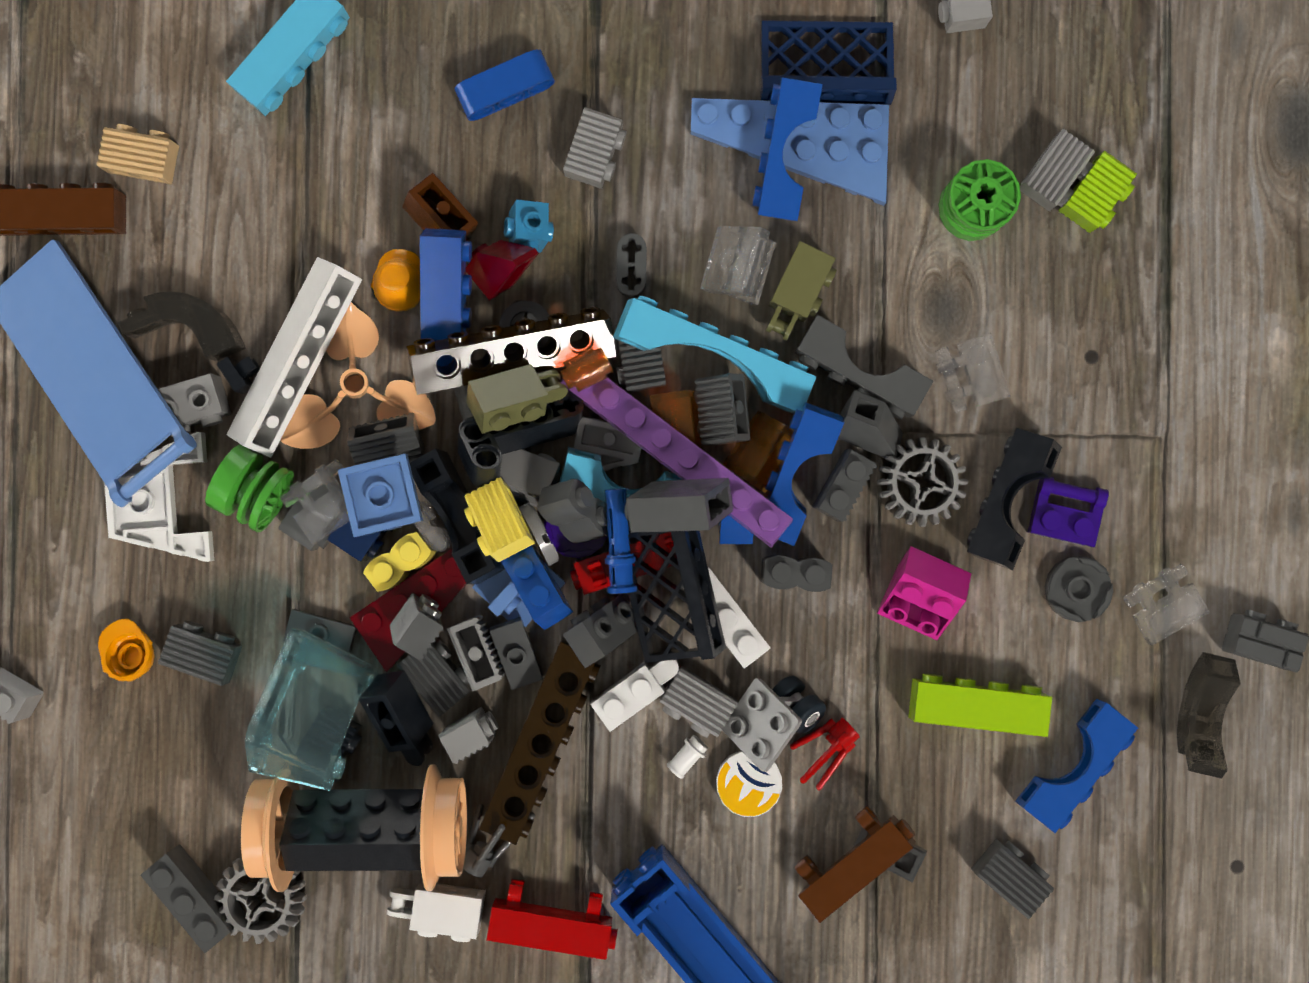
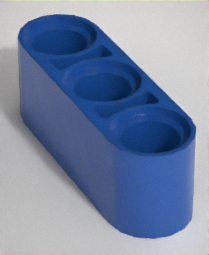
M537 49L465 79L457 84L454 90L467 119L475 121L547 90L555 83V80L542 51Z

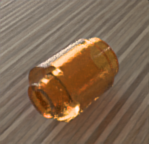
M600 347L596 350L590 348L564 361L565 369L560 371L568 389L575 387L576 391L580 392L606 379V375L613 372V369L605 352Z

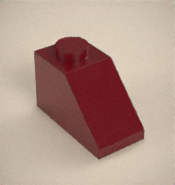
M499 240L489 246L484 243L472 252L473 259L466 267V272L472 276V280L490 301L512 288L539 252L533 247Z

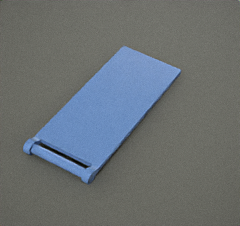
M58 240L49 241L0 285V324L104 481L113 503L119 507H125L132 501V495L183 453L188 454L197 447L194 438L182 427ZM170 435H173L175 443L124 485L120 484L118 479Z

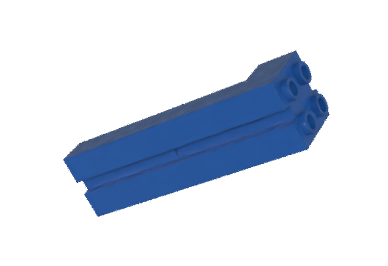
M663 844L657 849L653 846L647 849L638 858L641 864L636 869L630 871L626 868L612 881L615 885L612 886L610 905L636 936L642 932L685 983H780Z

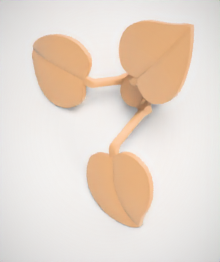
M352 302L326 350L327 354L334 360L340 361L349 358V369L340 378L342 390L338 392L337 397L329 407L326 406L325 401L321 397L304 394L280 440L285 445L299 449H313L325 446L333 441L340 430V422L331 412L336 409L345 396L360 398L367 393L382 401L376 411L377 419L380 421L414 413L419 430L432 426L436 422L432 403L426 394L417 395L412 382L393 380L387 385L384 396L369 387L365 373L356 369L355 357L365 358L370 356L378 345L379 333L372 319Z

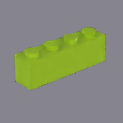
M923 674L922 679L912 678L908 718L914 722L1048 737L1052 697L1042 693V687L1022 685L1021 690L1009 689L1008 683L989 681L988 687L976 685V680L956 677L955 683L943 682V676L934 674Z

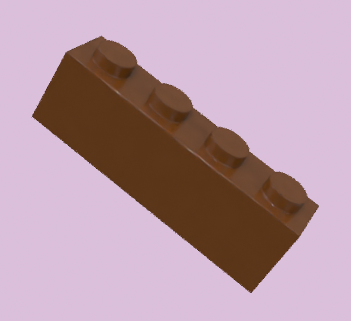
M32 183L27 184L26 189H15V186L0 184V236L126 234V195L115 189L112 184L93 183V188H81L78 184L62 183L59 185V188H48L47 185Z

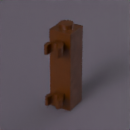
M867 805L855 817L858 823L869 833L865 839L823 873L818 870L808 855L797 862V865L794 866L795 870L808 883L798 896L819 923L913 849L916 843L913 839L915 832L904 819L899 821L893 815L882 824Z

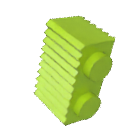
M1103 151L1095 158L1090 171L1077 183L1070 199L1059 209L1060 213L1070 218L1071 221H1074L1089 233L1099 227L1104 229L1116 214L1112 209L1118 200L1124 202L1135 188V185L1131 182L1137 173L1106 151Z

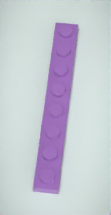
M588 362L576 364L562 380L561 384L566 385L568 392L574 393L582 399L588 408L682 480L729 478L733 512L729 516L769 547H773L792 523L793 518Z

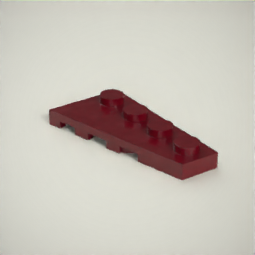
M452 549L350 617L386 673L390 671L405 653V651L393 644L390 624L410 595L413 593L421 597L422 594L431 597L439 604L437 609L442 612L467 585L452 556Z

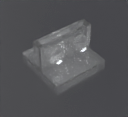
M718 226L700 289L708 293L726 294L750 305H758L776 245L775 241L769 239L770 231L762 227Z

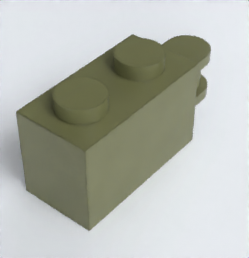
M799 241L768 305L776 310L766 329L767 332L775 331L783 335L782 339L787 341L797 320L804 323L809 315L815 317L823 299L818 297L822 286L829 288L837 272V269L832 267L836 259L835 257ZM780 312L792 317L790 323L778 319Z
M530 364L468 381L466 403L483 434L493 430L500 431L510 425L524 421L531 422L541 416H545L547 403L564 398L568 393V389L565 384L560 383V374L557 370H549L537 374L533 365Z

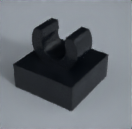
M249 356L240 362L226 357L216 364L232 389L244 395L248 393L252 385L249 377L257 374L260 370L254 358L251 359Z

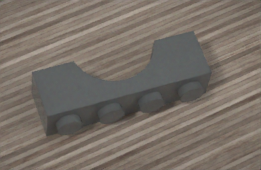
M817 315L795 351V354L800 356L798 361L812 370H816L817 367L829 373L827 378L844 387L847 383L858 389L857 391L885 402L892 415L902 420L904 416L907 418L914 416L933 380L905 364L886 375H872L863 372L853 364L848 356L845 343L846 331Z

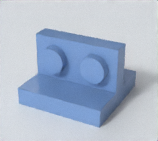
M408 454L338 469L353 537L393 530L404 525L423 521Z
M544 563L561 589L566 582ZM506 569L472 587L490 604L488 608L497 617L502 615L508 621L521 617L525 627L532 621V617Z

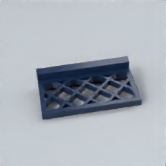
M762 21L760 100L770 101L773 84L780 85V80L783 77L823 84L820 102L891 105L897 90L896 77H894L893 22ZM769 32H782L789 40L778 49L769 40ZM806 32H814L822 39L812 49L800 39ZM838 33H848L854 41L847 48L843 49L832 38ZM871 33H885V43L878 50L865 39ZM793 44L806 54L796 64L784 54ZM826 44L838 54L829 64L816 54ZM859 44L871 55L862 65L849 54ZM777 58L789 68L784 75H769V66ZM809 59L822 69L816 76H807L800 69ZM844 59L855 71L850 76H840L833 68ZM877 60L886 68V77H874L866 68Z

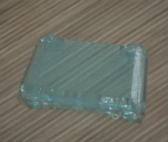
M291 628L248 726L245 748L249 772L331 791L334 780H340L344 772L346 759L341 758V746L358 704V699L378 675V673L373 672V665L306 630Z

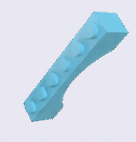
M639 295L638 299L632 298L627 300L613 335L614 339L643 351L674 344L697 346L713 351L730 360L744 372L755 386L763 402L792 414L795 413L796 409L802 411L817 377L807 373V366L795 361H790L789 364L777 360L779 354L765 348H760L758 352L749 348V341L741 337L730 335L728 339L718 334L719 329L708 323L700 322L699 326L687 321L689 317L687 314L678 310L670 309L669 312L656 308L658 302L648 297Z

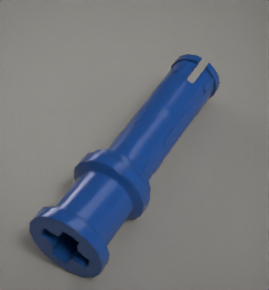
M627 489L604 490L609 539V554L605 558V564L609 565L610 580L607 593L636 592L638 590L637 585L633 581L632 565L636 562L633 553H630L629 524L625 517Z

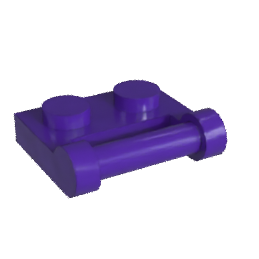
M1053 477L1040 479L1027 533L1095 547L1109 491L1098 487L1092 490L1054 481ZM1055 494L1090 502L1089 512L1048 503L1049 495Z

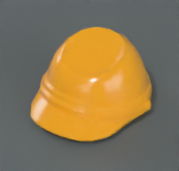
M394 249L386 252L379 260L372 278L371 288L383 307L391 311L401 312L414 308L420 302V259L415 253L404 249Z
M119 619L108 625L99 636L98 649L102 670L109 677L118 681H133L143 676L150 670L154 662L153 642L134 621Z

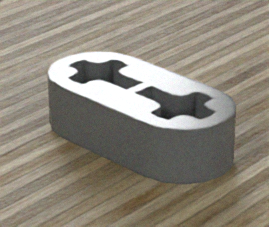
M634 233L621 237L617 245V287L620 293L628 298L638 297L644 292L646 287V242L641 236ZM631 241L635 242L636 247L641 248V251L635 253V263H629L628 252L622 251L623 248L628 247ZM628 269H635V279L641 280V284L635 285V290L633 291L628 290L626 284H622V280L628 279Z

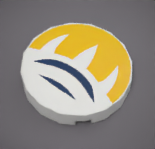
M742 751L735 752L729 755L719 767L716 776L717 793L722 804L732 813L743 817H757L770 811L778 802L782 791V776L775 762L767 772H762Z

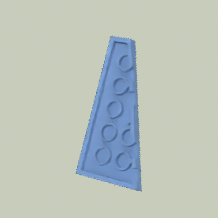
M692 98L690 134L726 148L731 147L745 152L748 156L760 160L761 152L768 153L770 140L764 139L767 118L774 119L776 105H771L770 101ZM819 102L817 118L797 126L788 136L783 148L785 169L823 184L828 183L845 189V192L853 195L864 196L884 206L887 194L889 105Z

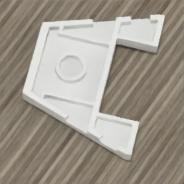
M196 432L191 434L197 443V447L188 454L183 453L132 495V501L125 507H119L113 503L109 496V490L105 485L108 538L155 548L204 562L214 561L212 531L178 534L173 465L207 462L205 433ZM175 442L146 455L118 479L120 484L124 485Z

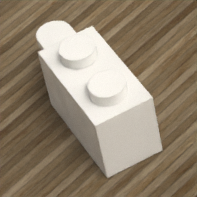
M677 660L658 661L650 667L647 663L643 662L592 699L590 705L609 732L665 693L663 684L678 673L679 666Z
M420 881L415 890L390 889L389 896L392 897L391 907L387 908V915L411 919L409 930L418 931V935L423 937H436L438 934L451 936V939L457 942H469L471 939H476L480 931L486 890L436 883L433 891H426L423 881ZM406 900L413 901L412 908H405Z

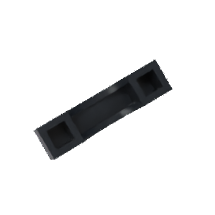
M1016 428L1014 435L1007 439L1004 447L1005 457L1001 467L998 466L994 471L992 477L993 487L990 495L983 500L980 506L979 513L981 517L978 525L971 530L968 536L967 545L969 547L967 552L977 558L1004 568L1014 569L1025 539L1013 526L1011 520L1012 502L1019 490L1026 484L1034 480L1051 477L1062 449L1054 439Z
M435 448L410 462L413 479L420 493L431 503L447 529L452 543V556L466 584H480L505 570L501 561L497 562L491 555L485 556L478 545L477 538L481 536V533L477 526H471L464 512V509L469 507L464 497L468 492L448 452Z

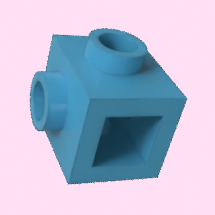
M515 200L509 211V217L505 218L504 237L509 238V242L533 247L539 253L542 252L548 242L552 241L554 225L553 222H549V203Z

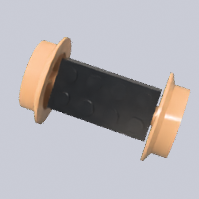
M431 764L426 773L423 789L299 790L297 776L293 772L292 766L283 765L279 768L274 779H255L248 789L241 822V854L245 872L250 878H269L271 886L276 892H284L292 880L294 871L421 870L426 891H433L439 877H460L463 871L467 841L466 788L463 778H442L437 765Z

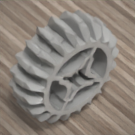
M925 437L918 439L917 448L912 439L906 440L905 447L907 451L902 446L897 445L898 457L889 455L884 458L891 464V467L880 466L878 469L881 473L887 474V479L877 480V485H887V491H881L879 497L886 498L890 496L891 498L884 505L885 509L890 510L897 506L898 509L894 513V518L900 519L907 513L905 523L908 525H912L917 516L919 527L926 526L927 517H929L932 525L939 524L938 513L944 519L951 518V513L947 507L959 510L961 506L954 498H965L966 493L958 490V486L968 484L967 479L958 478V473L965 472L966 467H955L954 465L960 459L959 454L948 458L947 455L951 450V446L944 445L938 451L939 440L933 439L929 447H927ZM925 455L924 461L920 463L915 472L900 470L903 463L910 457ZM935 460L945 471L947 485L938 480L935 475ZM924 472V480L934 486L922 487V492H920V484L911 478L922 477ZM897 479L909 487L910 504H907L901 497L897 487ZM930 492L944 494L943 498L935 506L925 510L919 509L921 502L925 501L927 494Z
M237 858L232 862L233 868L227 867L223 871L225 879H220L216 885L221 892L214 896L215 901L223 903L219 908V913H225L227 917L226 922L234 926L231 936H235L241 931L243 932V942H247L253 935L255 943L261 944L265 937L269 942H273L277 939L278 934L283 937L287 935L289 927H295L298 924L299 919L297 916L302 915L305 911V907L300 903L307 899V894L299 890L306 885V881H296L295 879L300 871H294L292 880L283 894L276 892L272 888L269 878H261L258 883L248 882L245 884L240 882L241 878L246 875L242 859ZM262 889L261 893L264 894L262 899L266 898V900L260 905L261 901L258 899L260 895L256 896V893ZM239 901L246 906L247 913L242 909ZM277 910L283 912L276 919L269 921L259 920L264 911L274 912Z

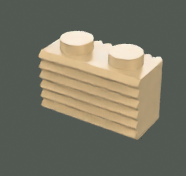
M117 124L116 129L104 127L102 141L100 142V154L97 161L99 168L110 174L172 185L179 145L170 139L169 134L157 130H149V135L137 133L138 129L124 124Z

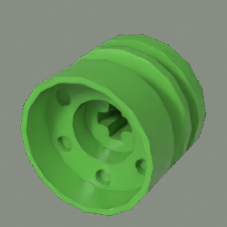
M989 159L973 161L962 167L942 191L938 203L940 219L945 228L957 238L967 241L983 240L996 233L1017 212L1021 199L1019 182L1014 173L1000 162ZM980 192L981 196L987 195L988 200L978 199L977 194Z
M239 444L225 456L218 466L206 491L205 503L225 516H230L238 509L237 522L240 524L248 523L249 528L253 531L262 532L282 509L293 483L294 472L286 467L279 468V463L275 461H269L262 467L263 455Z

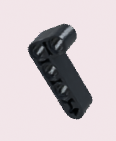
M568 392L564 398L547 403L545 416H541L531 422L524 421L510 425L500 431L493 430L483 434L474 417L463 420L458 430L457 450L470 481L477 487H483L484 484H489L490 481L500 478L502 454L576 434L578 424L582 419L583 400L574 393Z

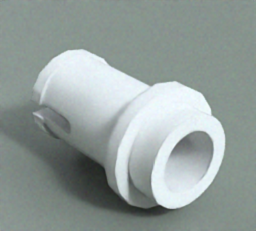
M695 735L690 739L686 738L684 740L685 745L667 763L670 771L681 779L685 777L684 775L700 757L705 758L706 756L705 751L708 747Z

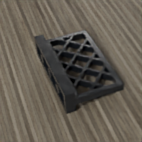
M629 530V538L635 537L646 545L640 557L633 554L636 559L633 567V581L637 585L638 591L629 593L645 663L701 657V660L714 659L726 649V644L700 531H669L671 532L674 547L668 553L655 543L660 533L666 532L631 533V530ZM650 550L665 560L658 572L644 562ZM669 564L680 571L681 581L678 586L663 576ZM639 568L654 578L647 590L637 583L636 573ZM658 582L673 593L666 604L651 594ZM677 596L688 604L689 613L685 619L670 608ZM647 601L661 610L655 622L645 616L643 606ZM665 615L680 625L674 637L659 626ZM684 629L695 636L698 648L689 649L678 641ZM654 633L669 643L664 652L654 653L651 643Z

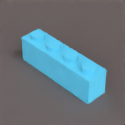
M295 0L226 82L264 116L270 111H275L283 102V95L289 88L301 82L307 67L324 55L326 45L334 36L341 35L346 29L350 18L348 13L337 0Z

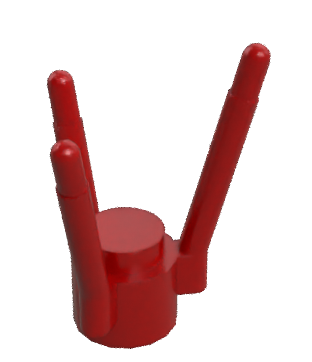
M841 718L837 723L830 719L822 727L790 744V748L794 750L827 732L829 733L825 739L831 746L800 778L801 783H806L837 751L838 755L816 785L817 790H822L846 755L856 746L854 742L860 736L844 718Z

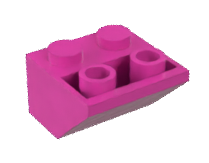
M910 546L894 572L877 614L934 640H938L966 602L972 573Z

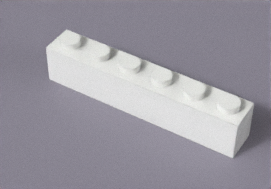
M319 257L316 258L226 434L244 447L270 458L272 457L362 281L361 278L336 264Z

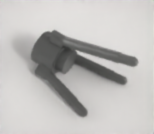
M483 804L477 806L466 841L463 867L466 872L476 877H483L489 867L493 868L498 858L512 844L504 841L495 852L493 850V847L505 830L504 824L499 825L488 843L477 841L474 844L484 809ZM530 813L529 818L534 819L535 814Z

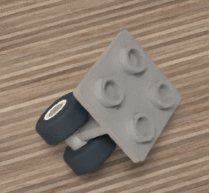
M788 676L782 679L773 689L762 679L755 678L722 729L762 772H767L795 732L806 733L821 721L825 714L826 705L816 695L803 697L800 694L805 689V684L795 676Z

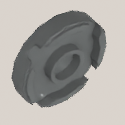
M1084 556L1067 557L1056 563L1048 573L1044 587L1046 600L1055 613L1064 619L1085 622L1101 616L1108 608L1113 596V584H1111L1107 569L1098 561Z

